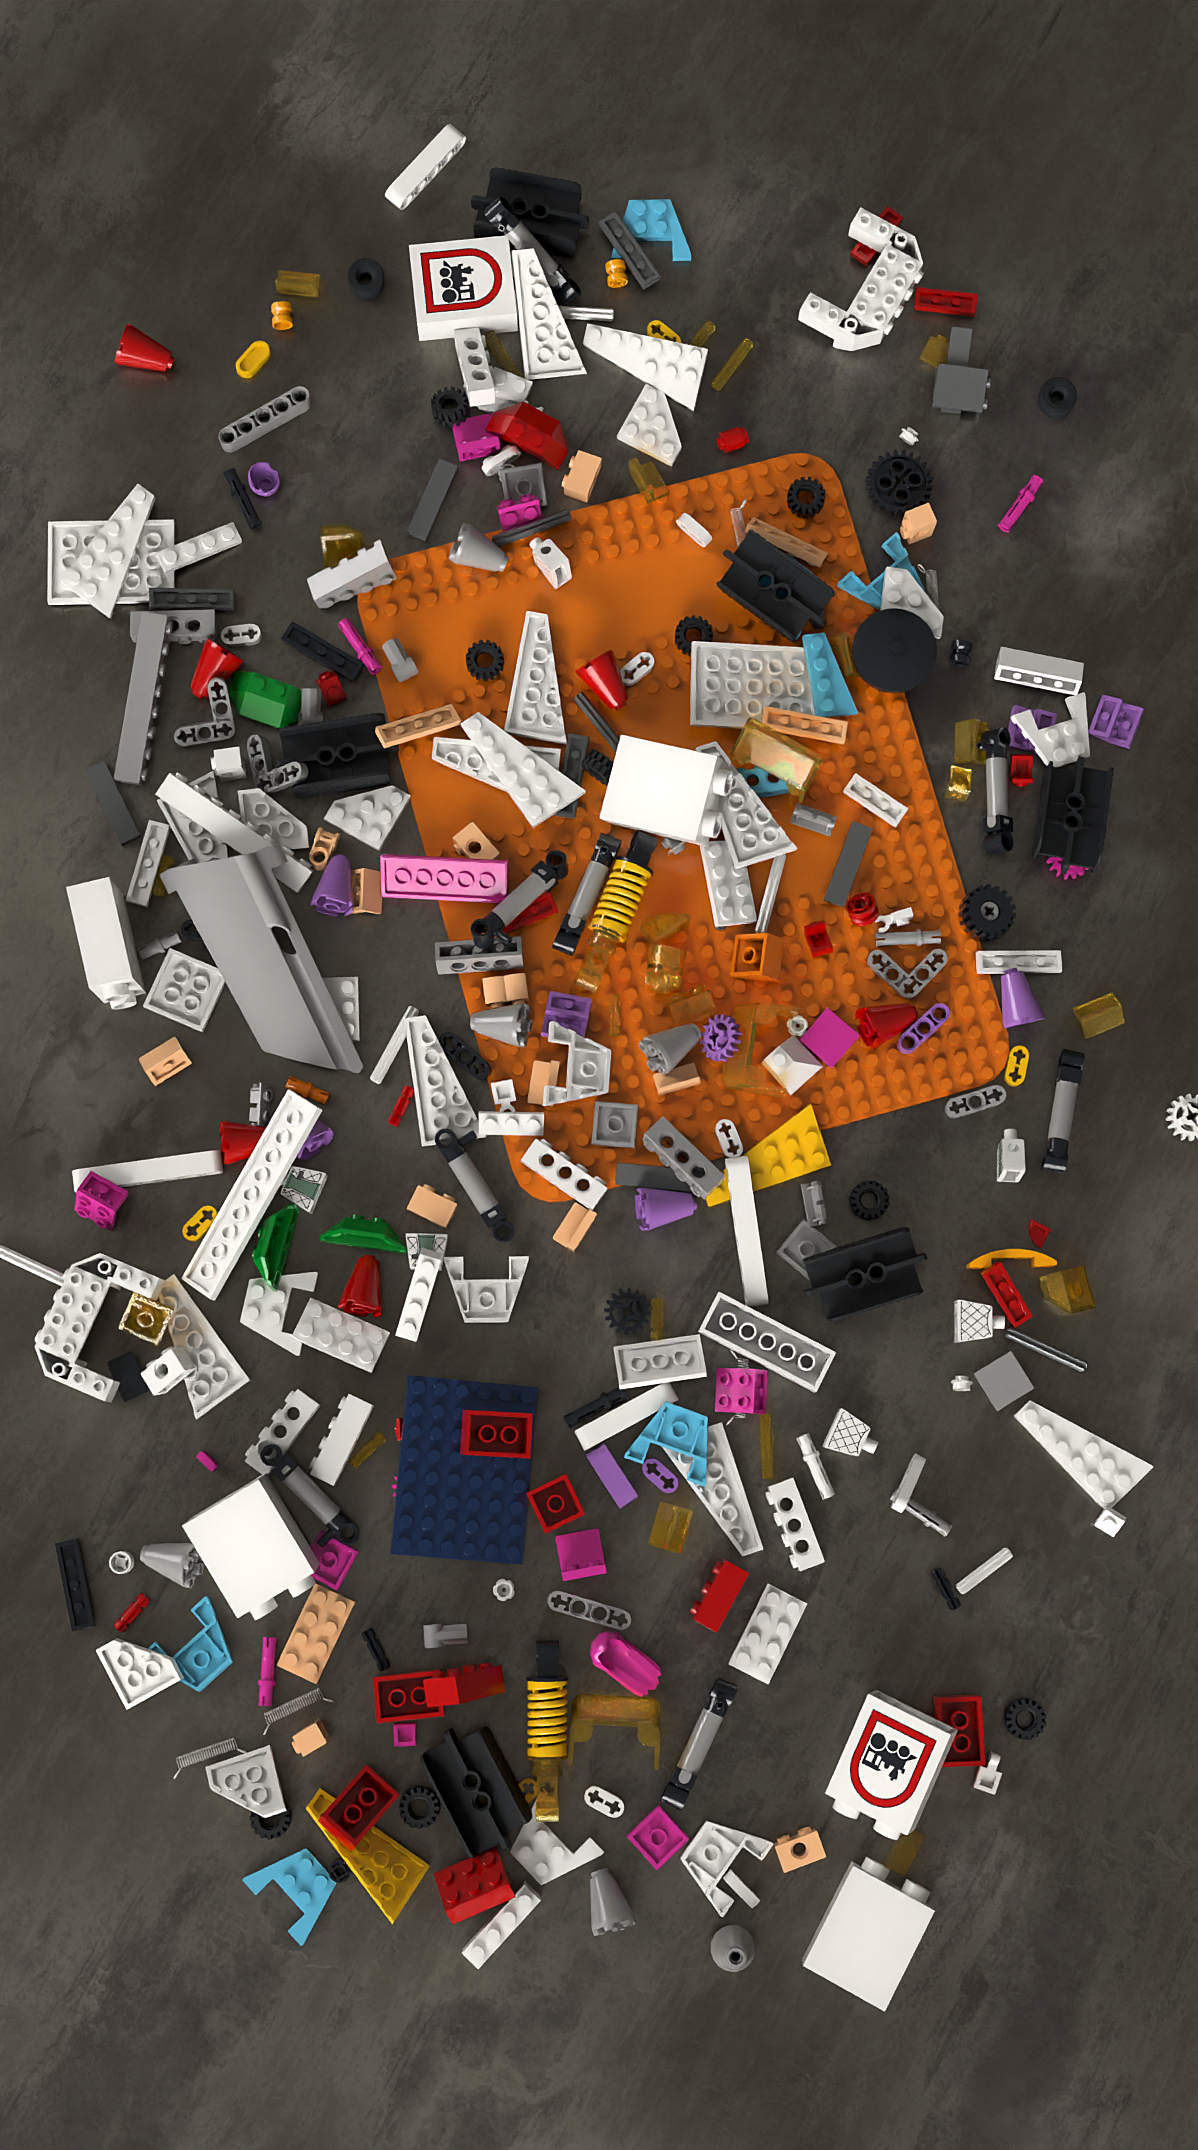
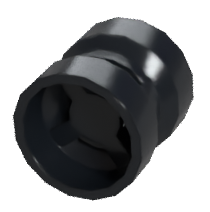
M966 640L952 641L951 649L953 653L950 655L949 663L958 667L969 666L971 661L969 653L972 651L973 644Z
M342 1857L336 1858L329 1867V1876L336 1883L345 1882L352 1873L351 1868Z

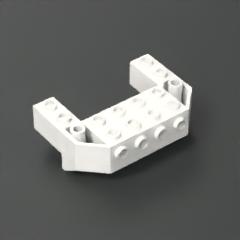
M863 208L859 209L853 219L848 236L878 251L881 255L851 306L846 312L810 292L800 309L798 318L799 321L834 339L833 347L849 351L881 343L885 334L888 335L890 333L895 317L898 318L900 316L905 300L908 301L910 299L915 283L918 284L924 274L921 271L923 261L915 236Z
M99 1253L72 1264L70 1269L65 1271L61 1289H58L54 1295L53 1301L55 1302L52 1309H49L44 1317V1327L38 1331L35 1337V1349L45 1376L100 1400L112 1403L120 1382L86 1368L87 1362L78 1359L79 1354L110 1286L118 1290L122 1286L157 1301L165 1280Z

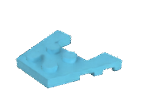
M670 199L629 200L623 222L636 241H672L673 261H691L690 249ZM613 248L611 260H623L616 249Z
M896 532L881 546L895 561L890 567L908 570L923 591H925L914 566L909 561L906 549L903 548L900 542L901 538ZM851 571L838 582L837 586L880 611L885 571L868 586Z
M666 1401L625 1453L624 1458L643 1464L650 1443L660 1445L693 1457L694 1459L686 1480L706 1486L708 1416Z
M207 1596L191 1609L205 1628L173 1656L184 1677L180 1681L198 1692H201L234 1662L211 1601ZM154 1642L148 1648L169 1656L158 1642Z
M308 1847L253 1874L247 1875L242 1880L257 1895L274 1879L304 1912V1915L288 1929V1932L300 1946L305 1943L336 1885V1882L330 1878L327 1868Z

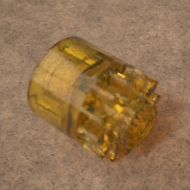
M651 945L644 984L652 986L651 990L658 993L670 994L671 990H680L686 951L670 946Z

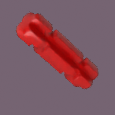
M404 1086L401 1092L402 1096H399L392 1110L393 1114H390L388 1118V1123L395 1127L399 1126L401 1116L404 1115L410 1103L409 1099L414 1095V1089L410 1086Z
M143 1593L137 1596L135 1599L137 1601L132 1602L121 1615L122 1618H118L114 1623L116 1630L123 1633L129 1627L128 1623L131 1624L143 1611L142 1607L145 1608L150 1603L148 1596Z

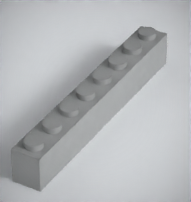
M144 611L141 614L114 780L117 782L142 786L143 781L147 780L148 769L145 768L146 761L150 760L152 751L149 743L155 734V727L152 726L153 719L158 716L159 707L156 706L157 697L160 698L162 693V685H159L161 676L164 677L166 669L163 660L164 655L167 656L169 652V643L166 642L173 628V623L170 622V618L167 615Z

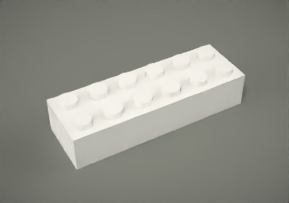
M721 1292L717 1293L698 1330L704 1336L812 1392H817L836 1354L835 1351Z

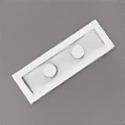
M856 773L843 791V793L895 828L908 811L907 807Z
M479 1111L478 1134L543 1136L544 1112Z

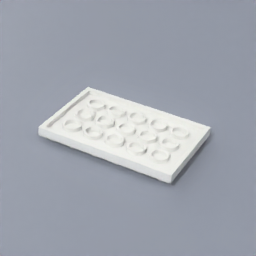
M174 519L146 521L142 537L137 544L135 556L126 580L123 582L116 604L149 603V588H175V570L165 574L156 556V552L175 545ZM107 521L48 522L47 602L49 605L89 604L63 585L60 579Z
M692 641L690 726L765 730L761 729L765 706L815 715L804 647Z

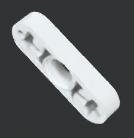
M918 1454L912 1457L897 1490L891 1508L900 1513L903 1512L925 1464L926 1459Z

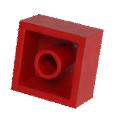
M567 1474L526 1493L545 1534L585 1515Z

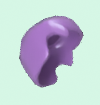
M257 462L251 466L248 472L249 486L256 494L270 496L278 490L280 485L278 471L274 470L268 462Z

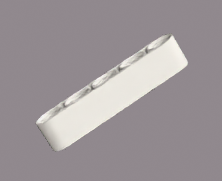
M451 124L446 125L389 186L385 197L400 210L405 209L463 147L466 142V136Z
M670 1382L662 1383L574 1432L585 1451L659 1411L666 1401L674 1403L679 1399Z

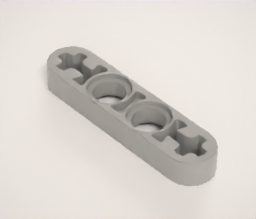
M557 1590L553 1591L548 1597L549 1607L557 1612L618 1630L627 1629L631 1624V1616L624 1609ZM557 1594H559L562 1600L567 1601V1597H571L569 1611L564 1610L566 1605L563 1604L555 1607L551 1598H556ZM575 1601H582L585 1604V1610L580 1614L575 1613L572 1609ZM597 1607H603L607 1612L606 1617L602 1620L594 1617V1610ZM610 1609L615 1610L614 1616H620L621 1613L625 1614V1618L628 1619L627 1623L619 1626L618 1621L611 1619V1624L607 1623L610 1617Z

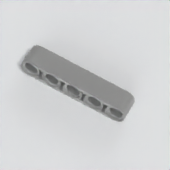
M303 386L295 387L224 427L219 432L222 449L229 453L235 452L306 412L311 407L309 391ZM299 397L306 398L304 401L301 402L296 401ZM281 407H287V408H288V409H287L286 411H284V412L278 411ZM263 417L270 418L267 422L260 421ZM246 427L252 428L249 432H243V429ZM228 437L234 438L232 442H224Z

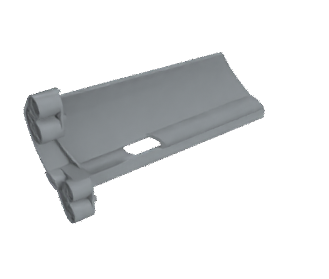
M279 842L254 853L197 863L196 859L193 858L159 874L168 894L174 891L178 892L263 1051L336 1070L345 1069L353 1073L361 1071L363 1064L272 872L275 867L288 862ZM273 926L282 927L287 931L296 954H288L281 950L272 931Z

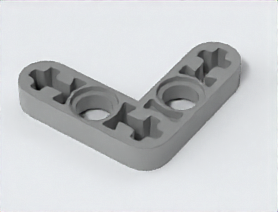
M214 677L208 684V694L214 720L178 727L174 734L175 742L178 745L189 746L225 740L234 735L235 722L227 683L223 678ZM215 682H218L219 685H223V688H221L220 694L221 697L225 695L226 698H218L216 700H213V697H217L216 689L211 688L214 686ZM220 702L225 703L228 707L227 712L224 714L218 713L215 709V706ZM223 724H227L228 727L232 728L228 734H225L224 731H217L218 736H214L215 730L213 725H216V729L222 728ZM201 727H208L211 735L203 738L199 735V729ZM195 728L197 740H193L194 735L188 736L187 741H183V738L178 737L181 735V731L191 734L193 732L192 729Z
M251 735L249 737L247 750L255 789L260 788L267 795H271L303 782L307 778L308 768L304 763L291 762L273 770L267 739L261 735ZM263 759L264 767L260 770L259 762ZM283 773L284 781L280 784L279 775Z
M934 949L909 975L881 950L872 951L867 958V964L900 997L910 1000L945 966L948 957L942 949ZM933 955H941L942 964L940 962H937L933 966V969H935L936 971L933 972L932 968L929 966L934 960ZM872 956H881L880 962L884 966L887 962L890 964L883 973L880 971L883 967L879 963H872L874 960ZM895 969L899 974L898 979H888L887 971ZM919 969L928 971L929 977L926 980L918 978L917 971ZM915 980L918 984L912 988L913 994L910 992L905 994L903 992L905 990L904 985L908 987Z

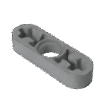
M993 1085L952 1098L945 1105V1113L948 1117L955 1119L1000 1105L1006 1098V1091L999 1085ZM993 1090H995L996 1093L1000 1092L1001 1096L998 1098L999 1101H996L995 1098H991L987 1100L989 1104L986 1105L985 1097L990 1096L993 1093ZM972 1096H977L981 1099L980 1107L974 1108L970 1105L969 1100ZM962 1099H965V1106L969 1111H965V1107L960 1108L958 1114L955 1111H950L952 1103L958 1106L963 1104Z

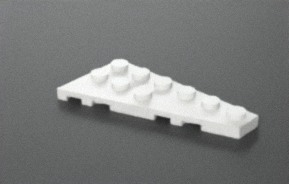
M139 484L134 487L60 579L63 585L110 619L114 613L115 604L118 602L123 582L126 580L135 556L137 544L142 537L144 525L149 518L156 499L152 493Z
M479 712L461 723L463 730L532 828L586 793L583 788Z
M434 737L432 760L507 792L471 740ZM525 746L559 771L561 749Z
M214 771L189 783L192 787L196 784L206 791L204 795L208 798L215 797L219 800ZM163 799L157 800L188 860L195 858L197 863L228 858L225 842Z
M173 1274L165 1280L159 1294V1299L167 1320L174 1348L183 1347L196 1367L184 1380L197 1420L251 1380L176 1275Z
M1028 1401L1014 1415L1103 1510L1106 1506L1112 1508L1154 1467L1032 1401Z

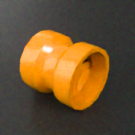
M614 259L605 264L606 272L609 274L607 277L609 287L618 288L628 283L624 260Z
M284 301L273 303L271 305V312L274 315L272 318L273 328L279 330L291 328L293 326V319L290 317L292 305Z

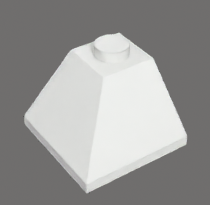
M791 1036L779 1045L762 1062V1065L790 1095L823 1067L795 1036Z

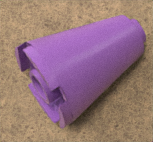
M338 854L329 859L311 898V906L315 905L316 911L330 916H338V913L344 912V916H348L352 913L354 905L351 862L346 856Z
M1017 968L1005 970V975L1001 976L1002 1023L1004 1029L1044 1019L1045 1013L1023 971H1018Z
M317 1119L297 1157L307 1160L321 1152L319 1148L323 1144L327 1146L332 1140L334 1134L332 1130Z
M643 1187L636 1190L640 1192L639 1195H635L636 1218L642 1221L643 1225H639L642 1231H648L690 1216L697 1208L696 1199L690 1193Z

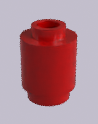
M735 427L720 432L719 438L716 441L718 448L727 453L744 447L745 444L749 443V437L744 427Z

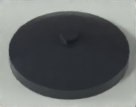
M898 608L884 609L869 616L858 628L852 643V659L859 676L872 688L885 693H904L918 687L931 673L937 657V644L929 625L915 613Z

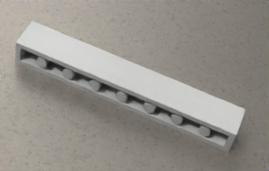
M179 772L176 774L169 773L155 794L242 855L257 852L275 844L277 841L268 834L263 836L257 832L259 828L249 821L247 824L240 820L241 815L230 809L227 811L222 807L223 803L215 797L210 799L205 796L206 791L195 784L192 787L187 783L188 779ZM283 846L282 850L288 862L275 867L272 872L275 878L298 893L302 890L314 870L311 869L312 865L303 858L299 861L293 856L294 852Z

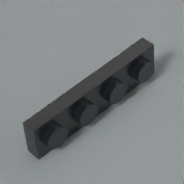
M293 621L281 637V640L352 683H354L364 667L363 662Z
M77 1538L55 1543L71 1630L73 1632L94 1627L95 1622L79 1540Z

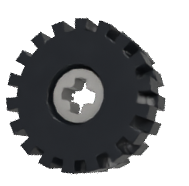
M987 884L984 887L983 885L977 887L963 898V902L959 906V909L962 910L958 913V917H963L960 924L967 927L964 930L966 933L972 932L970 937L975 939L979 936V941L986 939L987 941H992L1002 936L1013 926L1014 921L1012 920L1016 918V913H1012V911L1016 907L1015 904H1010L1013 900L1012 897L1007 898L1005 896L1007 891L1002 890L1000 892L999 886L991 888V884ZM988 908L991 909V915L986 916V910Z

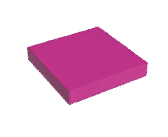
M826 1008L799 1041L832 1069L860 1035L830 1009Z
M320 1530L311 1546L320 1565L311 1575L316 1580L338 1591L359 1551L343 1544L335 1537L324 1547H320L317 1541L326 1533Z
M660 1805L656 1806L626 1835L656 1870L690 1839Z

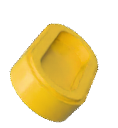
M264 341L252 343L237 360V373L243 378L253 377L270 358L271 351L269 345Z

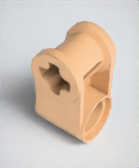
M322 827L318 828L309 855L314 869L319 871L325 870L329 859L333 856L340 840L339 833L333 834L324 831ZM318 855L325 856L324 861L320 863L314 861V859Z

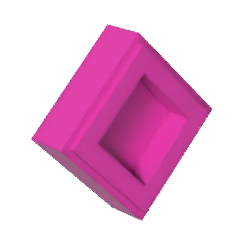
M201 1451L196 1456L211 1472H215L220 1467L206 1451Z
M416 1722L393 1724L394 1747L417 1746Z

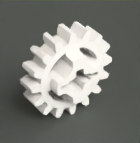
M1187 1094L1185 1099L1181 1095L1177 1098L1178 1102H1171L1174 1108L1167 1109V1112L1171 1114V1116L1166 1117L1167 1121H1171L1168 1129H1175L1174 1136L1180 1133L1181 1140L1188 1136L1189 1141H1193L1195 1136L1198 1139V1109L1192 1107L1191 1104L1198 1107V1095L1193 1099L1191 1094ZM1178 1109H1179L1180 1115H1179V1118L1177 1119V1118H1176V1115H1177V1111H1178ZM1188 1115H1193L1194 1118L1192 1120H1187L1186 1117ZM1181 1126L1187 1127L1189 1131L1184 1130Z

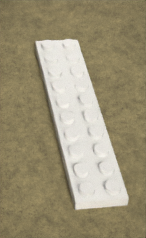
M287 1090L181 1278L209 1299L215 1300L316 1123L322 1109L294 1091Z

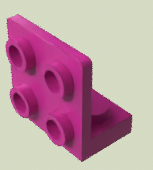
M492 414L466 418L464 423L460 421L459 426L456 423L453 424L452 429L460 462L500 453L498 436L485 431L492 418Z
M530 493L520 496L521 500L513 502L512 499L500 501L501 505L496 507L502 530L507 531L542 518L539 498Z
M90 1171L76 1191L75 1211L81 1217L93 1220L99 1227L112 1231L115 1225L116 1212L127 1198L128 1191Z
M717 1368L715 1411L766 1414L768 1370Z
M599 1529L556 1536L563 1581L607 1573Z

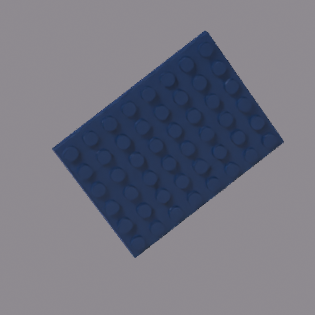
M407 1375L390 1554L522 1565L528 1505L526 1493L529 1492L538 1387ZM463 1410L533 1414L530 1458L460 1455Z

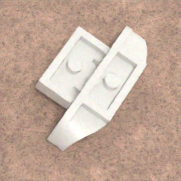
M494 367V378H492V381H496L498 387V394H495V403L478 405L477 407L479 410L493 415L495 411L522 401L529 404L526 400L533 382ZM543 407L537 408L538 410L543 411Z

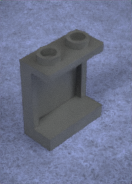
M939 363L936 368L931 408H947L981 414L983 409L986 410L988 397H985L986 388L989 389L991 382L988 370Z

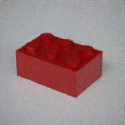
M463 1410L460 1455L530 1458L533 1414Z
M725 1559L722 1562H716L712 1570L714 1576L711 1582L707 1580L701 1590L704 1595L700 1601H695L690 1610L693 1614V1620L716 1633L749 1575L748 1572Z
M492 1662L478 1664L479 1668L476 1667V1664L462 1666V1671L460 1668L448 1669L447 1674H445V1671L432 1673V1678L423 1680L427 1707L462 1704L504 1693L505 1686L501 1665L492 1666Z
M441 1669L374 1676L373 1686L377 1723L444 1716L445 1706L427 1707L423 1680L432 1678L431 1674L441 1672Z
M978 1694L933 1696L934 1718L958 1730L942 1767L986 1765L981 1696Z
M365 1765L321 1815L318 1822L352 1852L400 1794L369 1766Z
M497 1847L484 1851L473 1859L470 1857L433 1873L445 1912L452 1924L515 1898L504 1861Z

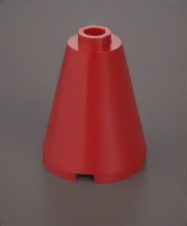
M127 324L121 337L114 363L166 372L167 368H172L175 357L171 356L172 351L135 326Z
M208 638L203 646L190 687L193 689L191 693L200 699L203 697L208 698L209 681L214 677H221L224 680L228 679L241 666L243 660ZM215 682L211 688L217 689L220 685L218 682Z
M612 649L575 671L610 710L615 708L618 711L627 705L625 701L629 698Z
M910 1003L862 1007L856 1010L855 1019L859 1018L860 1021L857 1030L863 1043L867 1047L871 1045L870 1049H875L916 1022V1018H918V1012L916 1007Z
M228 1121L220 1122L222 1162L224 1164H231L250 1158L267 1127Z
M363 1255V1257L358 1258L339 1300L338 1308L343 1307V1312L360 1317H366L367 1313H373V1317L381 1315L380 1263L376 1260L375 1256Z

